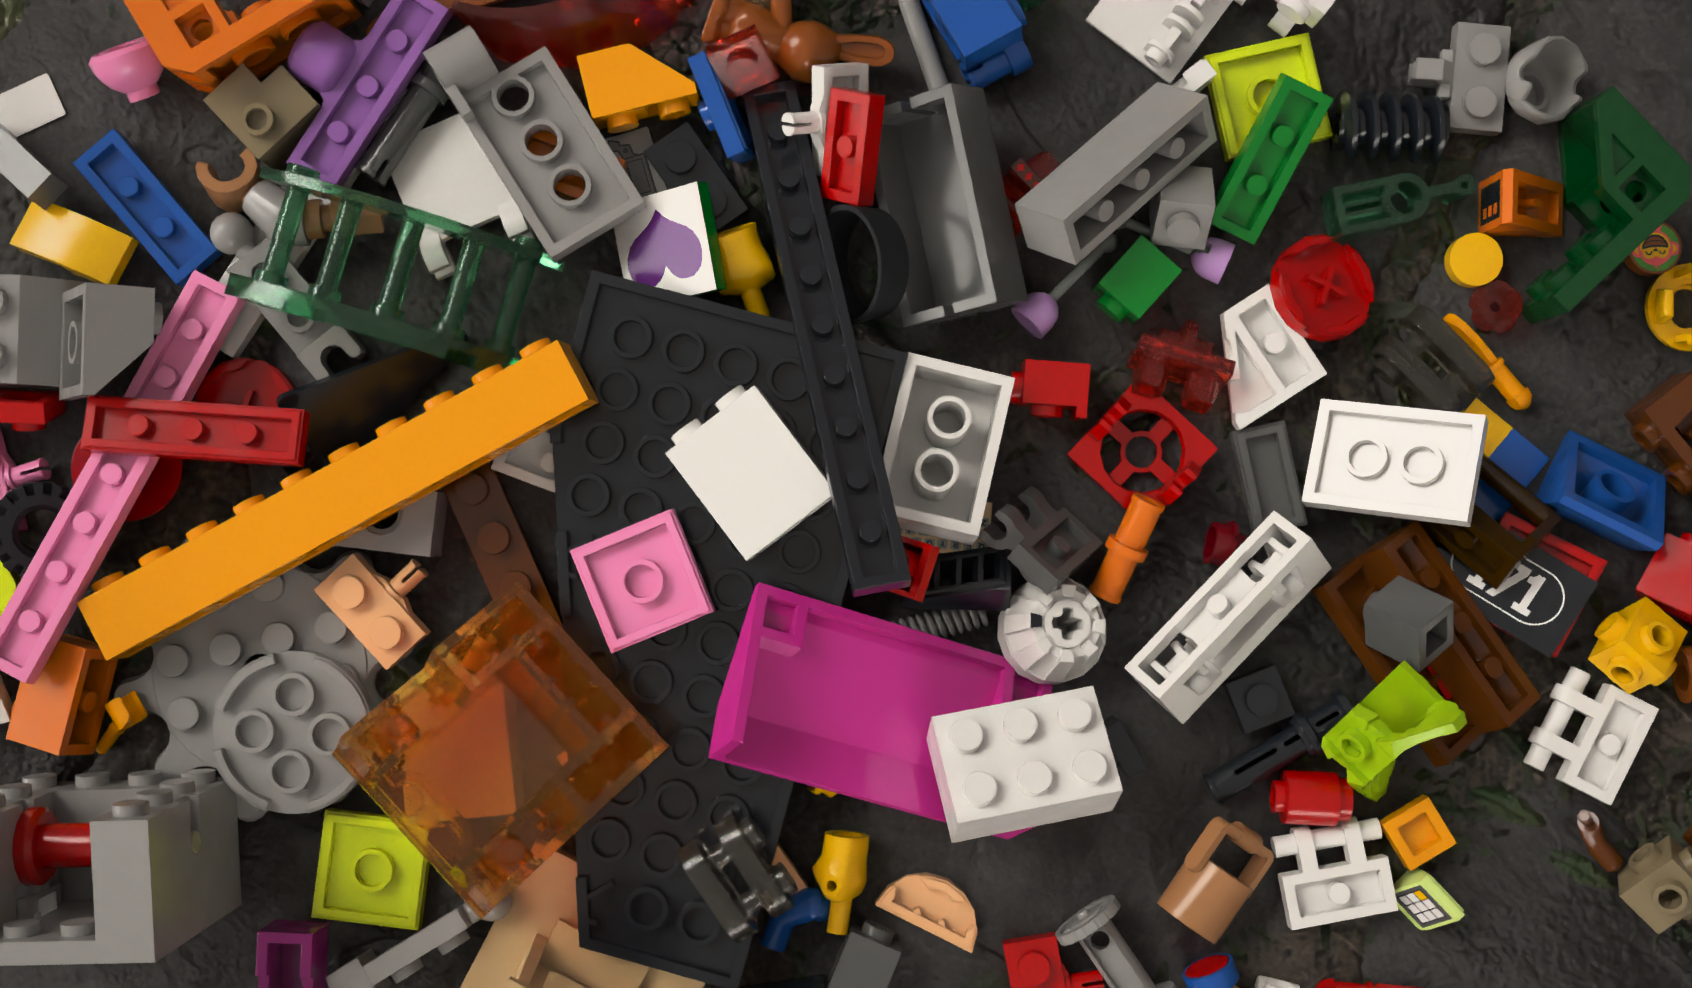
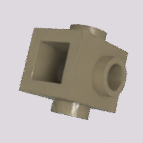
M1670 834L1656 844L1650 842L1638 848L1631 855L1628 864L1618 870L1619 896L1658 935L1681 919H1692V847L1688 846L1684 849Z

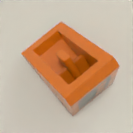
M1515 168L1503 169L1479 183L1478 233L1488 236L1563 237L1564 184Z

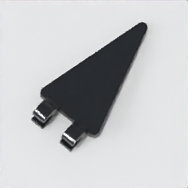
M456 328L280 394L276 399L279 408L305 409L310 413L307 446L311 451L305 453L304 467L282 466L288 476L310 468L312 473L331 464L327 457L337 449L354 442H358L359 446L362 447L378 438L375 430L383 424L398 418L464 347L468 341L467 334L462 329Z

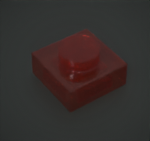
M755 24L706 46L707 58L730 99L779 78L778 67Z

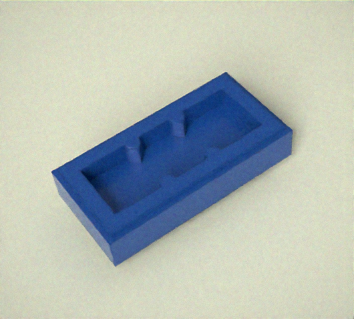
M705 51L687 58L703 97L702 100L697 102L698 110L708 130L713 131L716 129L727 158L738 164L755 158L749 131L720 60Z

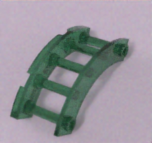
M288 162L286 171L262 166L259 177L286 187V192L262 270L256 268L254 278L230 272L224 294L323 324L325 322L353 330L357 334L397 346H406L477 371H482L496 364H501L503 369L520 360L514 358L517 348L513 347L512 343L535 266L563 272L565 262L562 260L553 263L550 257L545 254V249L540 241L516 235L513 242L414 207L319 180L321 172L296 163ZM308 195L340 204L316 284L310 283L307 293L287 288L289 278L284 277ZM362 209L402 221L378 303L372 302L370 311L340 303L343 293L338 292ZM424 228L463 241L440 321H434L431 330L402 322L405 312L400 310ZM484 249L513 259L514 263L491 339L485 338L483 347L463 341L466 331L461 329Z

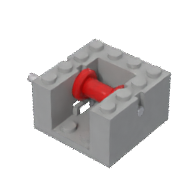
M215 769L187 770L181 772V778L163 779V772L161 770L136 771L128 774V780H110V773L105 771L75 775V781H57L56 773H38L23 776L22 783L0 785V966L156 963L242 905L236 793L230 789L222 777H216ZM41 912V917L34 919V914Z

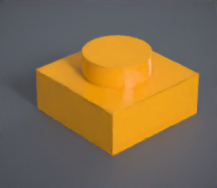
M1423 794L1379 820L1383 833L1403 866L1409 871L1416 869L1457 844L1430 798Z

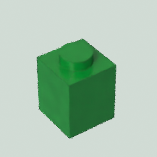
M1141 235L1092 290L1100 296L1096 303L1104 313L1118 323L1125 319L1132 325L1148 310L1182 270L1147 238Z

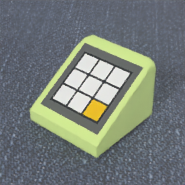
M1418 867L1412 871L1407 870L1394 883L1398 908L1420 930H1430L1459 921L1465 915L1463 913L1464 909L1429 873Z

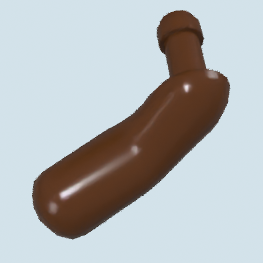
M1587 810L1580 811L1577 816V827L1590 855L1607 872L1612 873L1620 870L1624 860L1605 839L1600 818L1593 812Z

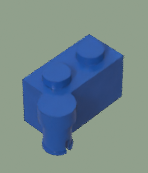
M920 0L956 62L961 59L959 69L965 82H971L969 86L985 88L1008 74L1016 77L1033 67L1031 55L1023 41L1022 27L1027 22L1017 0Z

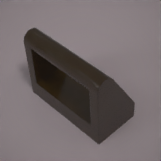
M1483 453L1479 478L1538 525V527L1521 542L1476 504H1474L1470 527L1425 521L1418 522L1429 535L1494 589H1498L1558 526L1563 517Z

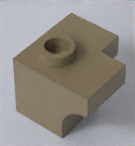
M242 63L203 99L255 157L275 171H278L286 163L321 109V105L282 64L262 82Z

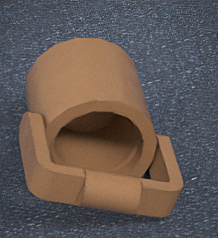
M1214 817L1186 855L1184 863L1157 903L1187 927L1208 941L1217 944L1240 908L1272 865L1274 854L1263 846L1262 837L1242 822L1235 821L1230 823L1223 817ZM1225 835L1232 843L1247 853L1254 854L1238 878L1209 859Z

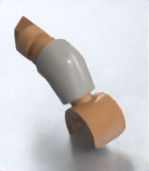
M248 148L239 155L245 165L243 173L230 181H220L211 164L201 161L196 163L197 177L216 206L227 212L239 213L244 211L273 242L287 246H310L312 239H325L327 232H334L336 238L384 233V215L380 196L352 198L351 196L331 198V202L328 205H324L322 199L307 200L305 194H292L275 183L266 180L258 160Z

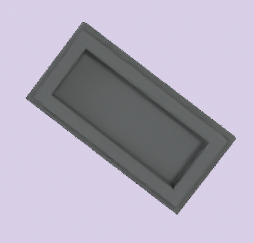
M1285 420L1229 432L1251 534L1273 510L1296 527L1308 525Z

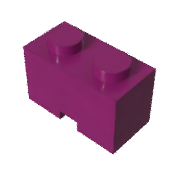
M276 919L257 931L255 976H258V988H326L327 982L325 977L327 976L330 922Z

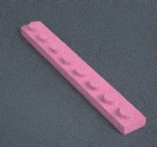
M194 270L163 324L161 333L157 335L123 397L191 402L248 298L242 293ZM91 453L0 617L1 671L24 683H36L78 607L76 602L83 598L160 457Z

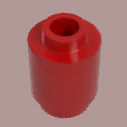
M1282 770L1279 780L1271 781L1269 791L1270 810L1272 813H1279L1282 824L1336 826L1338 821L1348 822L1351 819L1354 801L1353 788L1347 783V778H1339L1336 772Z

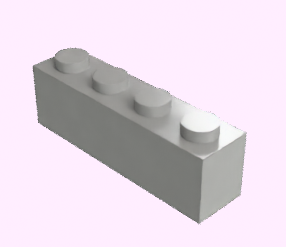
M1157 82L1015 203L1027 247L1077 265L1217 141L1208 95Z

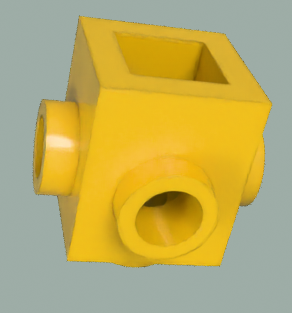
M1646 596L1626 608L1612 613L1601 622L1594 634L1598 640L1588 660L1607 675L1611 681L1628 694H1631L1649 684L1658 686L1672 675L1677 667V662L1674 658L1688 631Z

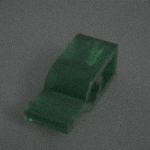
M1400 173L1333 187L1320 196V202L1327 234L1334 237L1332 241L1339 242L1399 229L1420 218L1427 211L1429 204L1441 201L1443 204L1451 205L1473 193L1477 188L1474 176L1466 174L1459 175L1448 183L1428 187L1419 176L1411 173ZM1397 192L1401 193L1407 201V207L1401 211H1397L1390 201V197Z

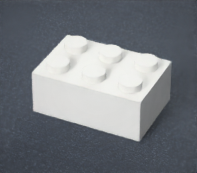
M908 352L909 355L883 454L899 528L973 545L979 536L1015 378Z
M1093 686L931 717L926 740L952 843L1113 811L1123 792Z

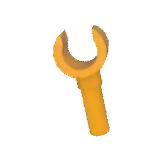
M135 690L122 698H114L104 705L113 722L109 724V728L96 744L95 750L99 754H106L126 729L147 718V711Z

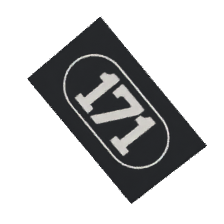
M1508 531V532H1510L1513 536H1515L1519 541L1522 542V541L1524 540L1523 538H1521L1520 536L1516 535L1515 533H1513V532H1511V531ZM1439 544L1437 547L1488 621L1549 658L1599 584L1537 547L1498 589H1494L1443 545Z

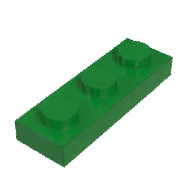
M1280 73L1215 195L1216 206L1211 222L1212 225L1255 245L1334 98L1284 73Z

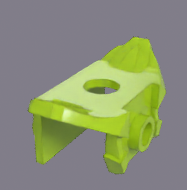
M1404 660L1323 737L1321 747L1328 759L1333 758L1347 769V783L1354 790L1366 798L1377 802L1386 793L1396 758L1402 752L1430 739L1457 733L1467 724L1464 711L1460 710L1456 703L1445 700L1422 675L1417 673Z

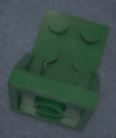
M1614 86L1609 87L1574 108L1558 123L1562 184H1564L1563 206L1588 232L1579 237L1564 251L1563 255L1568 259L1554 272L1550 268L1547 269L1524 290L1530 297L1517 310L1530 324L1570 312L1690 198V165ZM1600 200L1612 213H1607L1601 208Z

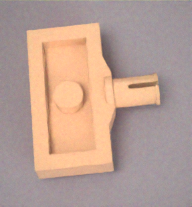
M359 552L353 553L322 581L314 591L377 661L388 670L394 667L431 632L415 615L406 597L418 583L428 576V572L425 568L418 569L422 565L417 560L411 559L398 574L390 579L376 572Z

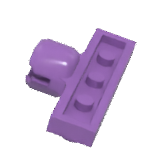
M390 0L369 34L362 40L352 39L325 21H316L306 27L291 48L287 66L289 72L297 80L319 93L323 98L321 109L286 163L337 195L424 61L425 57L422 52L433 47L453 16L452 12L435 0Z

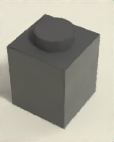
M1398 575L1380 591L1372 593L1366 603H1364L1365 645L1400 663L1405 660L1418 672H1421L1454 643V601Z
M865 920L863 926L850 922L848 934L843 939L827 978L826 988H887L902 953L900 942L893 939L895 932L882 924L870 920Z

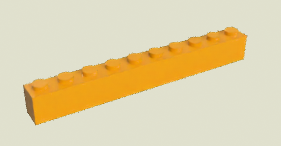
M548 337L535 341L519 352L522 359L505 369H503L501 364H496L475 374L471 378L474 386L455 395L453 390H449L434 396L423 404L426 412L409 421H407L405 416L383 424L375 430L378 438L360 447L358 442H354L337 449L327 457L331 464L314 473H312L310 468L298 471L280 482L283 490L267 499H265L263 494H259L234 506L233 511L236 516L218 525L216 520H211L191 529L185 534L188 542L173 550H171L170 546H163L145 554L138 560L141 565L139 569L126 576L123 571H119L93 583L91 587L94 593L76 603L105 660L111 661L128 658L334 547L333 545L380 522L404 507L599 403L570 345L559 340L551 343Z

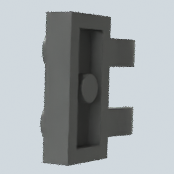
M1030 486L1018 496L1028 506L1030 514L1023 512L1016 504L1014 506L1006 504L997 511L995 516L1005 525L1007 533L1000 530L992 522L980 532V536L991 548L1012 550L1007 558L1019 569L1021 575L1029 583L1038 586L1048 596L1090 559L1103 542L1065 507L1057 512L1047 502L1041 491Z

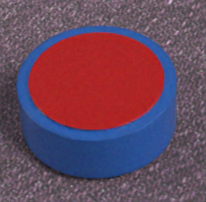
M1217 953L1203 957L1191 963L1182 972V978L1187 988H1232L1240 977L1233 957L1227 953Z

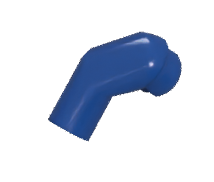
M815 887L804 888L790 896H780L775 902L760 943L774 951L784 952L794 926L813 920L822 922L828 918L830 900L826 899L823 893Z

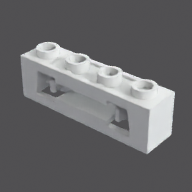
M1273 510L1124 668L1152 698L1180 723L1184 724L1327 574L1331 566L1311 537ZM1264 545L1268 558L1262 564L1251 559L1248 563V568L1253 574L1248 577L1241 567ZM1178 633L1186 637L1185 641L1187 643L1184 646L1177 640L1171 643L1170 646L1176 652V655L1166 665L1155 659Z

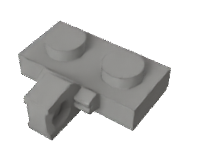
M1457 22L1452 26L1450 49H1442L1439 59L1418 57L1415 62L1409 64L1407 86L1436 89V96L1445 101L1449 107L1450 132L1497 136L1502 132L1506 92L1505 75L1508 67L1511 27Z

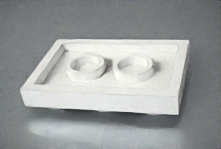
M1321 399L1302 502L1306 507L1470 527L1489 421L1486 415Z

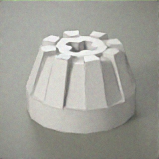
M1070 578L1062 582L1048 596L1038 586L1027 582L1011 594L1010 608L1000 612L998 616L997 639L1004 658L1019 675L1035 683L1058 685L1083 676L1098 662L1106 644V619L1100 603L1090 591Z

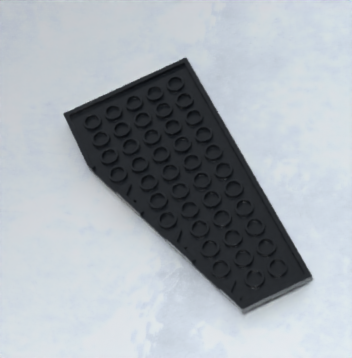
M592 270L571 349L593 388L599 403L550 429V443L553 444L558 530L555 533L560 616L563 617L567 704L565 706L570 789L573 790L577 877L575 880L579 947L722 988H740L795 781L708 758L717 705L754 588L759 582L842 607L849 575L832 499L753 560L746 561L665 454L675 446L671 437L682 427L697 418L703 425L720 412L715 404L725 394L739 385H742L746 391L755 385L761 389L826 475L792 322ZM855 339L883 454L909 353ZM669 509H675L716 611L611 654L570 550Z

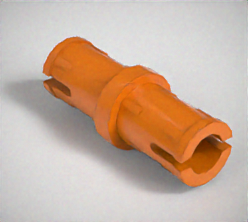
M1133 493L1132 500L1116 534L1109 535L1105 543L1108 551L1093 583L1089 586L1091 593L1110 603L1118 604L1121 602L1122 594L1137 563H1144L1148 554L1145 546L1160 514L1165 509V506L1160 502L1140 493Z

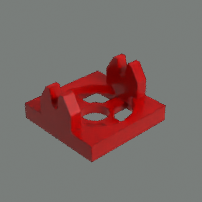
M1139 376L1067 452L1066 456L1127 511L1133 493L1146 495L1164 506L1170 505L1181 496L1183 489L1199 476L1202 471L1201 467L1218 448ZM1139 411L1156 414L1161 417L1148 432H1131L1119 421L1124 415ZM1173 429L1178 434L1182 449L1177 472L1173 471L1161 459L1163 452L1161 442ZM1107 433L1120 444V463L1109 474L1104 467L1101 455L1103 438ZM1135 437H1145L1155 447V458L1147 467H1135L1127 460L1126 446ZM1133 472L1140 474L1150 472L1164 486L1151 491L1139 492L1127 490L1121 485Z

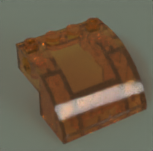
M517 580L434 648L420 672L340 736L332 755L482 920L657 759L669 745L522 583Z

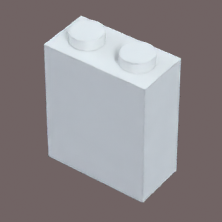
M739 385L716 402L715 405L720 412L703 425L697 418L677 431L671 437L675 446L665 454L744 559L749 561L753 560L829 502L831 495L826 475L761 389L754 385L746 391L742 385Z

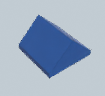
M1569 430L1564 436L1536 496L1562 516L1563 520L1624 550L1658 551L1664 544L1665 476Z

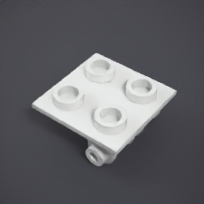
M1100 0L1085 21L1171 84L1233 0Z

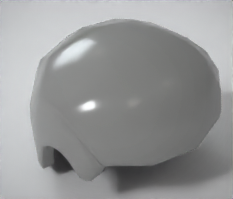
M1547 36L1529 44L1514 54L1508 64L1505 75V91L1508 102L1516 114L1537 125L1556 123L1563 120L1572 111L1573 107L1582 101V97L1576 94V86L1578 81L1588 73V65L1578 46L1564 36Z

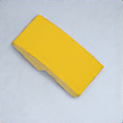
M31 202L9 244L26 254L62 266L79 277L96 283L117 285L139 242L120 231L52 203L47 210H44L34 202Z

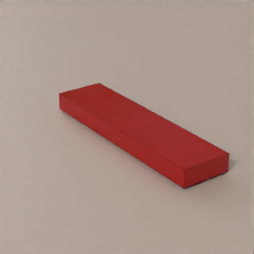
M93 395L87 398L80 449L91 453L304 467L310 413L305 409Z

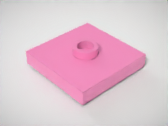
M669 509L570 550L611 654L716 611L675 509Z

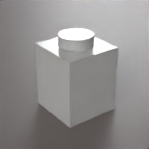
M1188 165L1150 199L1149 220L1152 244L1205 250L1216 206L1212 168Z

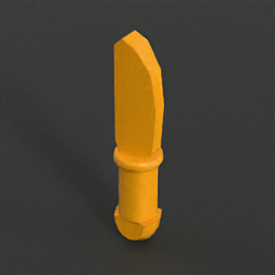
M1448 313L1441 319V325L1471 360L1482 369L1481 376L1489 379L1507 400L1506 403L1515 410L1527 409L1532 401L1531 391L1528 387L1525 388L1506 367L1504 359L1502 357L1497 358L1477 333L1457 315Z

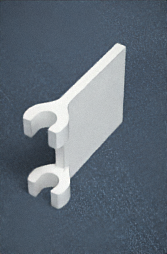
M460 114L422 129L391 174L419 241L425 264L429 272L435 274L438 281L458 273L445 242L484 224L501 218L509 239L513 240L516 247L536 239L530 225Z

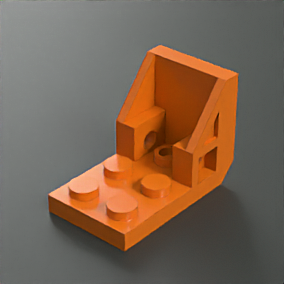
M123 0L162 66L196 90L209 94L242 63L258 78L286 63L296 39L310 24L316 21H325L341 30L362 17L353 0H260L245 8L241 13V18L233 10H224L218 0Z

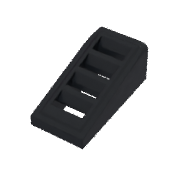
M982 547L938 554L929 581V588L926 590L923 602L902 596V609L1005 611L1007 608H1010L1011 561L1007 558L1011 550ZM940 577H951L950 585L940 587ZM961 577H970L972 582L961 584ZM983 578H994L989 580H983Z

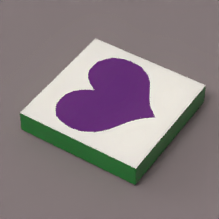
M696 181L644 196L642 198L646 208L614 227L623 278L693 297L727 289L708 182Z

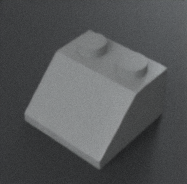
M0 274V388L59 389L62 293L85 282L28 275Z
M85 282L62 293L59 400L72 401L95 395L154 343V335L161 333L163 325V307L160 302H155V288Z

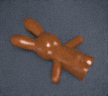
M713 0L701 35V41L704 44L732 49L737 53L754 57L732 82L734 93L742 97L741 88L759 85L777 64L792 79L801 83L812 84V65L835 64L839 60L867 63L869 66L877 67L890 63L896 55L894 44L882 36L837 34L827 25L815 20L792 22L791 0H770L771 10L749 0ZM868 86V92L873 93L871 88Z

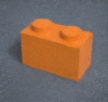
M62 634L36 683L27 684L20 681L16 700L11 707V719L5 739L57 756L94 754L105 713L104 705L108 701L118 659L106 661L96 642L70 634Z

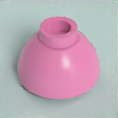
M145 36L93 55L88 63L94 75L103 84L112 90L123 94L126 93L130 103L149 98L161 92L157 82L164 67Z

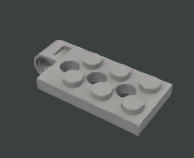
M470 25L422 52L438 81L553 263L646 208L643 198L546 46L498 73L491 57ZM512 87L523 88L529 93L526 105L516 111H508L500 105L501 95ZM540 131L551 132L557 137L555 149L544 156L534 155L528 150L529 139ZM574 175L585 181L584 193L579 198L571 201L559 198L555 192L558 182L566 176Z

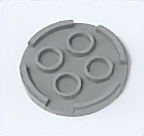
M288 650L272 653L253 660L229 679L221 690L213 708L215 709L212 724L214 750L211 752L215 765L223 780L234 793L247 803L264 811L269 810L285 814L311 813L335 803L347 795L365 775L374 755L377 740V722L369 694L359 679L340 662L320 653Z

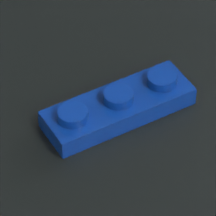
M113 128L73 162L75 167L176 285L185 287L194 270L201 273L223 254L214 247L208 233L118 130Z

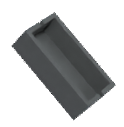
M950 83L910 97V102L898 101L884 106L875 193L879 209L886 211L894 218L903 233L907 245L909 277L905 294L899 304L903 327L938 326L975 316L977 313L989 312L1028 301L984 88Z

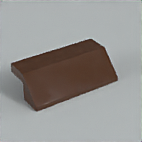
M1414 520L1347 561L1315 587L1312 592L1377 685L1401 663L1365 645L1363 608L1369 596L1375 591H1380L1399 575L1454 601V643L1429 664L1436 672L1433 676L1427 667L1421 672L1416 671L1445 699L1437 685L1440 679L1452 695V698L1448 701L1456 703L1459 709L1464 711L1467 724L1457 733L1419 743L1436 768L1449 765L1481 734L1510 727L1541 696L1420 523Z

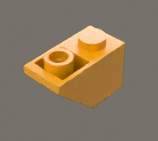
M630 43L577 56L591 117L599 130L607 128L609 133L626 132L639 126L638 120L659 115L660 120L664 121L682 118L691 113L690 107L697 106V102L700 101L695 82Z

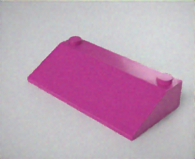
M759 582L754 588L717 705L708 758L947 823L926 740L931 717L1052 694L1053 684L1035 683L1019 675L1003 656ZM1034 827L992 836L1008 840Z

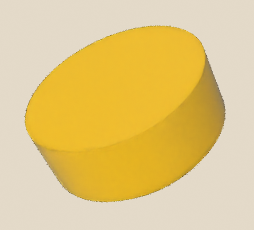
M1469 233L1456 239L1448 247L1444 257V266L1449 278L1457 285L1465 288H1477L1493 281L1500 273L1503 265V254L1500 246L1492 237L1483 233Z

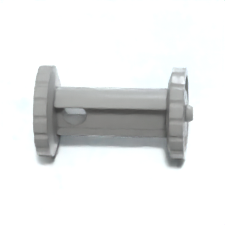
M1112 894L1089 903L1069 917L1055 932V937L1063 946L1079 941L1110 988H1177L1173 981L1161 982L1157 985L1153 983L1110 920L1119 911L1121 906ZM1097 931H1102L1108 935L1109 942L1105 946H1097L1092 942L1091 936Z

